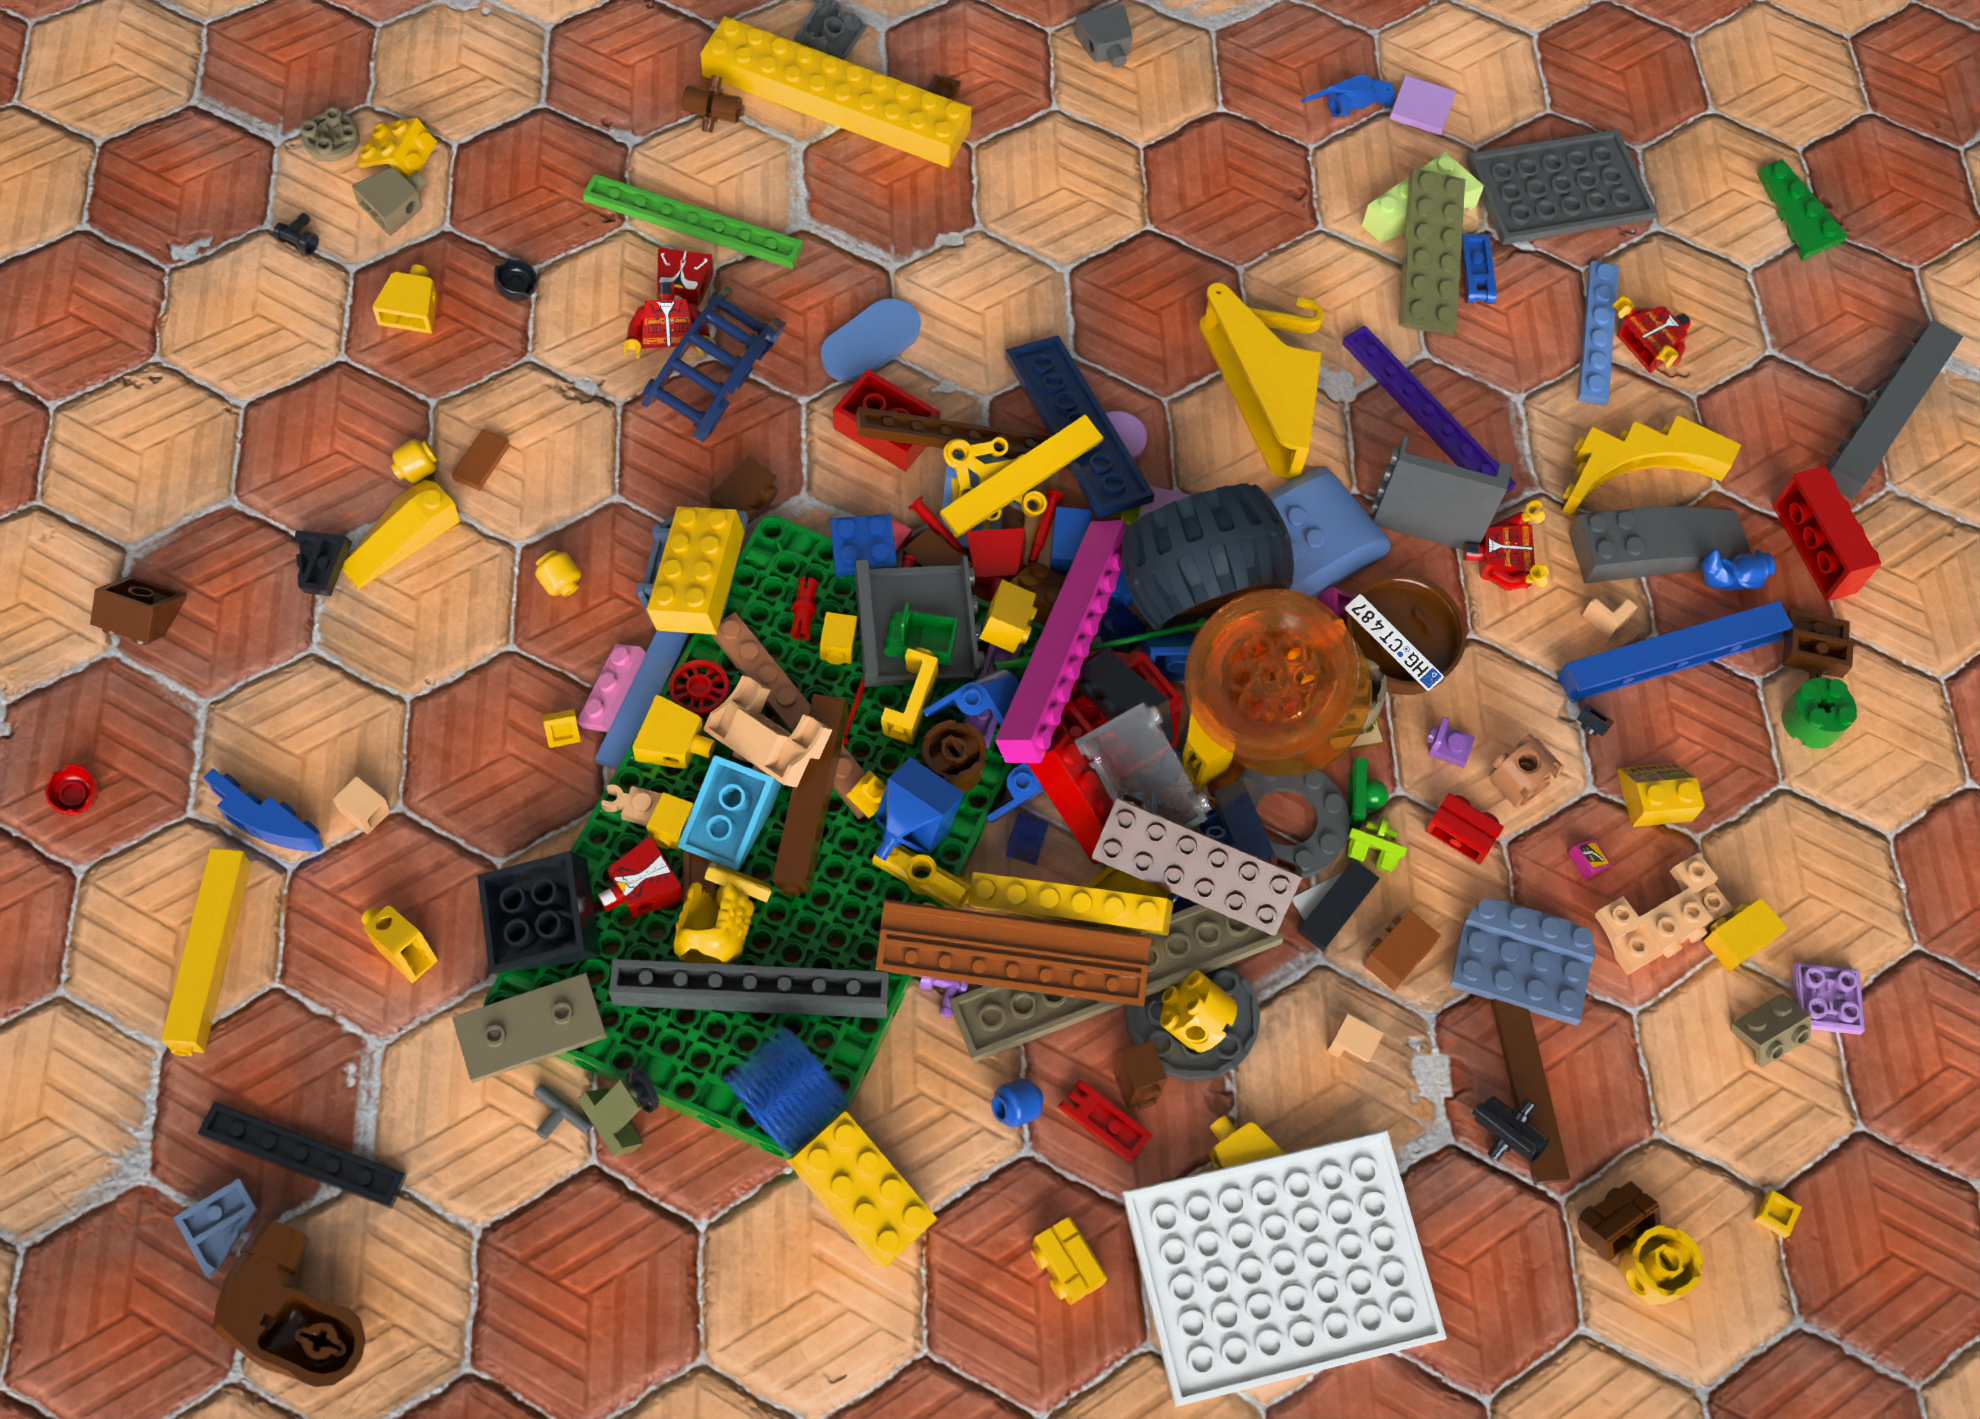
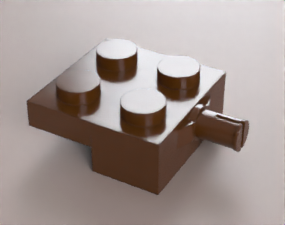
M1032 561L1009 583L1036 594L1033 606L1037 608V612L1033 621L1045 626L1067 576H1062L1050 570L1048 566Z
M1790 608L1786 614L1793 627L1785 631L1783 665L1808 672V680L1821 678L1823 674L1843 678L1852 668L1854 641L1849 640L1850 621Z

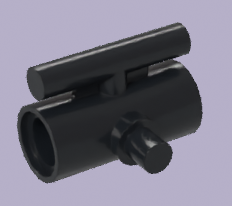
M1492 1096L1483 1105L1479 1103L1474 1108L1472 1114L1476 1116L1475 1122L1495 1136L1492 1140L1494 1144L1488 1152L1490 1157L1499 1161L1503 1154L1510 1152L1511 1149L1529 1163L1535 1162L1541 1156L1550 1138L1530 1123L1532 1120L1530 1115L1537 1106L1534 1102L1525 1098L1519 1108L1514 1107L1512 1110L1495 1096Z

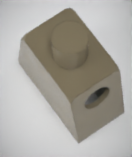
M389 168L352 185L357 204L391 236L421 210L422 206L418 192L425 188L427 184L419 172H415L405 179L395 168Z

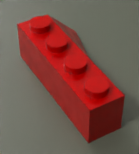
M1058 725L1052 736L1051 746L1047 749L1042 763L1027 764L1092 864L1095 865L1101 862L1094 860L1092 853L1111 812L1113 800L1103 788L1069 733Z

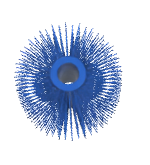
M785 1034V1036L788 1038L787 1040H788L789 1042H790L792 1039L794 1040L793 1037H792V1038H791L790 1036L788 1037V1036ZM775 1039L778 1045L782 1047L778 1048L776 1046L775 1048L771 1044L772 1050L770 1049L769 1051L767 1049L766 1051L764 1049L767 1055L771 1056L770 1058L766 1059L759 1053L762 1057L759 1061L762 1064L765 1062V1067L763 1068L759 1064L760 1067L755 1069L752 1066L753 1071L751 1069L747 1070L744 1067L743 1070L745 1072L747 1071L751 1074L754 1072L755 1074L751 1077L747 1073L748 1076L745 1079L743 1078V1080L739 1078L732 1079L736 1081V1085L732 1089L735 1092L734 1094L741 1100L740 1102L745 1103L743 1108L751 1115L750 1117L765 1132L768 1131L771 1138L779 1142V1146H782L784 1143L786 1144V1142L796 1145L793 1140L789 1139L787 1141V1136L789 1135L793 1139V1135H798L803 1140V1137L800 1135L802 1133L805 1135L803 1131L799 1132L797 1129L801 1126L810 1133L807 1128L803 1127L804 1125L809 1127V1123L814 1129L812 1126L813 1122L808 1120L810 1117L812 1118L811 1112L814 1109L816 1110V1108L820 1109L822 1107L831 1113L828 1107L826 1108L825 1106L829 1105L831 1108L832 1106L835 1108L833 1105L835 1104L834 1101L830 1099L825 1103L823 1101L828 1097H833L837 1102L838 1100L841 1102L839 1097L835 1095L839 1094L841 1097L842 1095L837 1090L833 1091L835 1089L834 1085L828 1078V1074L831 1073L824 1069L822 1065L825 1064H821L815 1058V1055L813 1056L809 1050H805L803 1045L801 1047L798 1041L785 1046L781 1044L782 1042L779 1039L778 1041ZM754 1056V1058H755L756 1060L753 1059V1061H754V1062L756 1063V1065H757V1063H758L759 1061H758L757 1058ZM822 1110L817 1111L815 1114L813 1113L814 1116L816 1115L820 1118L822 1116L825 1119ZM813 1116V1118L815 1119L814 1121L816 1122V1120H817V1121L821 1124V1122L818 1120V1118L816 1119V1118Z

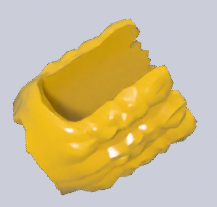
M694 882L687 891V899L679 915V921L676 924L674 953L685 963L728 965L735 963L741 957L743 945L746 943L751 917L754 915L753 902L747 898L745 893L738 892L733 883L728 882L719 907L716 899L712 900V896L710 897L709 893L706 894L705 890L702 891V884Z

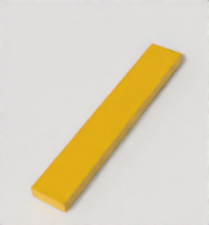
M1085 414L942 509L939 515L958 538L1102 442L1103 436Z

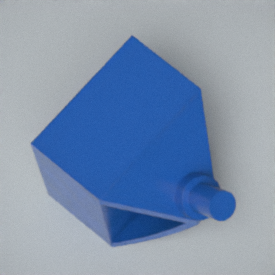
M910 757L887 781L874 820L884 831L881 837L883 841L876 850L875 855L886 861L894 847L898 848L902 843L928 856L949 834L964 792Z

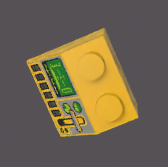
M1679 763L1617 769L1632 827L1692 822L1705 807L1697 778Z

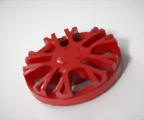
M689 661L677 668L671 676L669 682L670 697L673 703L700 717L703 715L705 717L728 699L729 680L725 671L711 661ZM698 667H707V673L705 675L698 674ZM690 669L693 676L689 677L686 670ZM717 672L718 675L714 677L712 680H710V678ZM678 677L687 681L686 685L675 684ZM724 682V689H716L713 687L716 684ZM711 694L717 695V696H719L720 698L718 699V698L712 696ZM685 699H691L687 706L682 703ZM695 701L700 702L699 708H694ZM705 701H710L713 703L710 706L704 707Z

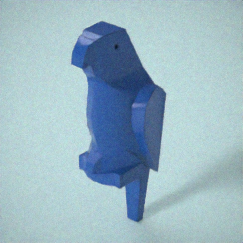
M1361 74L1305 97L1301 102L1303 104L1326 96L1328 97L1327 105L1332 117L1342 116L1345 118L1349 115L1351 109H1362L1372 103L1385 105V109L1394 103L1395 92L1392 83L1371 79L1367 75Z

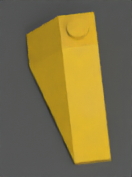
M421 480L398 495L348 555L342 571L358 589L362 588L458 524L460 520L454 501L436 482Z

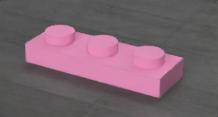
M615 644L577 719V723L582 729L609 731L646 655L641 647Z

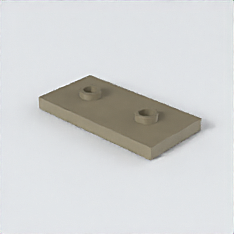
M586 973L452 1017L472 1084L607 1038Z

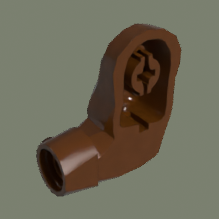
M260 1219L240 1250V1257L226 1276L216 1303L213 1329L221 1338L265 1370L296 1379L313 1387L335 1385L351 1375L361 1362L366 1342L361 1319L347 1307L317 1300L307 1292L292 1287V1275L296 1276L298 1274L309 1238L290 1226L274 1220Z

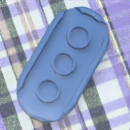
M883 299L875 302L832 333L823 342L821 347L823 369L832 378L845 382V379L856 382L867 369L875 373L917 340L921 327L919 313L911 304L900 299Z

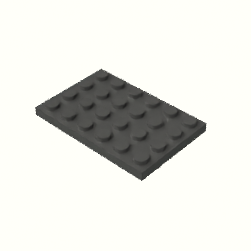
M1619 130L1469 153L1466 159L1472 176L1484 185L1481 197L1502 245L1654 220L1658 213Z

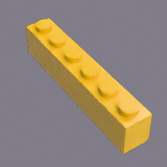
M973 872L971 892L968 899V905L977 909L1168 936L1173 902L1167 898Z

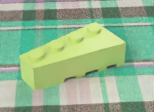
M1446 152L1420 169L1464 178V208L1469 210L1476 207L1484 185ZM1409 177L1368 204L1362 227L1380 243L1405 234Z

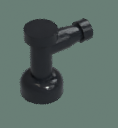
M301 213L289 225L282 222L277 223L273 230L274 238L281 241L285 239L297 244L298 250L306 255H312L319 243L317 234L310 231H305L302 234L299 233L304 225L310 222L309 216L305 213Z

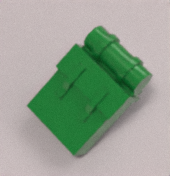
M906 601L904 613H892L891 620H889L887 626V637H885L883 643V653L886 656L897 657L900 654V661L906 662L905 653L907 648L915 650L919 647L934 653L933 657L938 658V664H951L958 631L957 618L912 612L909 601Z

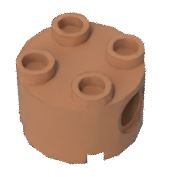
M1531 734L1524 737L1516 745L1518 749L1509 756L1507 753H1504L1492 764L1494 769L1489 773L1490 781L1515 808H1518L1519 805L1523 806L1550 785V775L1552 774L1557 778L1564 769L1563 765L1538 738L1535 739Z

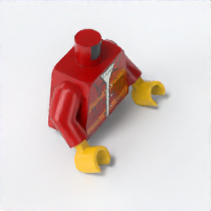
M674 282L656 283L657 300L645 301V305L637 308L628 325L627 338L623 344V356L625 358L629 350H635L637 352L636 359H639L641 357V349L677 347L691 325L701 314L697 306L688 303L687 299L675 300ZM707 324L699 334L713 343ZM696 347L698 355L702 356L701 349Z
M1622 295L1612 304L1613 308L1619 310V318H1625L1617 333L1618 338L1649 373L1655 371L1663 363L1667 368L1670 366L1675 367L1680 363L1686 349L1684 344L1688 336L1686 329L1691 325L1690 319L1686 314L1681 313L1674 317L1663 306L1654 309L1634 307L1633 302L1625 295Z
M1532 500L1526 505V513L1520 511L1489 526L1480 544L1465 543L1463 547V560L1479 562L1480 577L1484 580H1489L1505 591L1528 588L1533 582L1537 587H1545L1548 583L1545 575L1549 574V570L1545 564H1535L1532 525L1528 524L1529 520L1534 523H1541L1544 520L1545 514L1543 511L1534 513L1543 507L1541 502Z

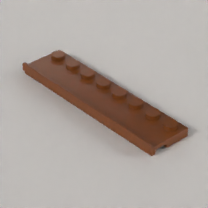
M884 899L874 971L1143 1007L1145 1003L1151 936Z

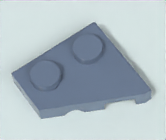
M239 1178L173 1217L207 1278L216 1273L258 1212V1208L244 1183Z

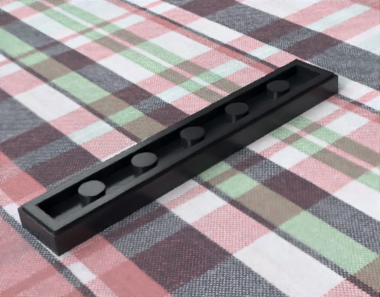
M217 1102L213 1103L197 1133L200 1137L389 1209H392L407 1178L405 1173Z

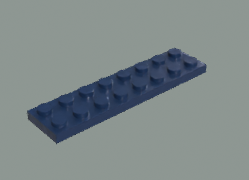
M1059 335L1006 349L1005 358L1051 437L1085 414L1103 436L1102 442L1067 464L1096 516L1102 518L1153 503L1154 493Z

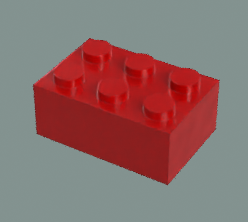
M869 369L861 375L833 408V429L905 472L924 451L926 446L858 436L855 419L858 406L940 419V411Z

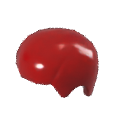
M68 763L61 770L52 772L46 785L45 794L47 802L57 813L75 816L84 813L94 805L99 795L97 779L85 766Z

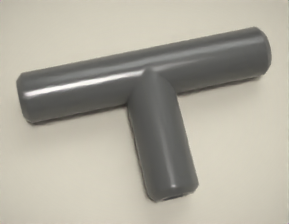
M540 1084L535 1088L534 1096L553 1110L536 1129V1133L541 1138L547 1139L563 1119L567 1120L583 1134H587L592 1129L593 1124L589 1119L545 1085Z

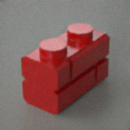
M1448 793L1425 832L1480 865L1504 826L1499 823V820L1493 814L1488 812L1482 813L1473 808L1470 801L1460 795L1454 796Z

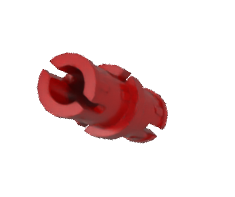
M806 577L798 579L796 601L792 603L791 610L794 617L790 637L797 641L800 640V633L803 634L802 641L810 639L812 617L816 615L817 608L814 601L818 582L810 577L808 578V586L805 585Z

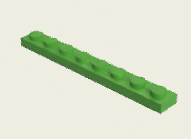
M597 174L593 175L583 193L584 202L793 269L803 249V241Z

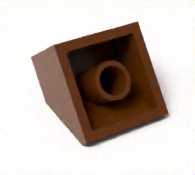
M129 575L95 589L90 625L102 628V631L107 634H120L129 637L132 642L137 644H150L152 641L165 636L184 604L187 594Z

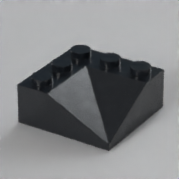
M567 851L477 875L490 974L564 965L601 956L588 861L586 858L572 851Z

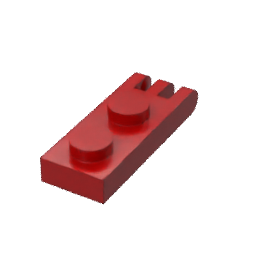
M1078 1080L1074 1087L1083 1094V1097L1070 1090L1066 1097L1075 1104V1107L1062 1100L1058 1108L1125 1161L1132 1164L1151 1139L1152 1134L1085 1082Z

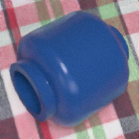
M1020 1078L999 1086L994 1093L991 1107L995 1118L1008 1127L1015 1128L1039 1118L1042 1112L1044 1097L1040 1088L1029 1079Z

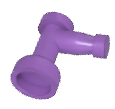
M921 977L919 984L921 989L929 990L933 985L946 989L943 1007H941L939 1015L952 1018L953 1011L949 999L966 993L968 983Z

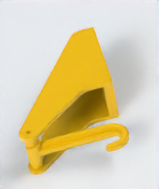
M1213 283L1207 289L1208 304L1206 315L1201 318L1199 323L1200 331L1268 470L1277 477L1292 480L1301 475L1310 448L1322 353L1287 346L1269 328L1310 334L1321 328L1325 318L1324 311L1315 301L1302 297L1297 298L1296 305L1311 310L1314 313L1312 317L1248 307L1225 284Z

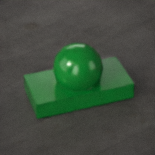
M1356 757L1349 769L1348 811L1350 819L1349 828L1360 829L1366 818V809L1378 810L1383 807L1388 801L1389 793L1382 781L1376 779L1367 780V758Z

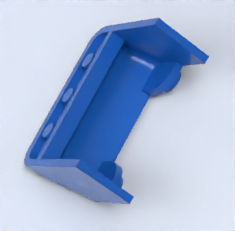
M997 670L960 687L924 709L923 712L931 720L956 704L963 713L970 716L979 715L990 708L1001 726L1020 683L1010 671ZM1027 763L1019 765L1009 773L1007 787L1014 800L987 815L991 823H994L1045 791Z

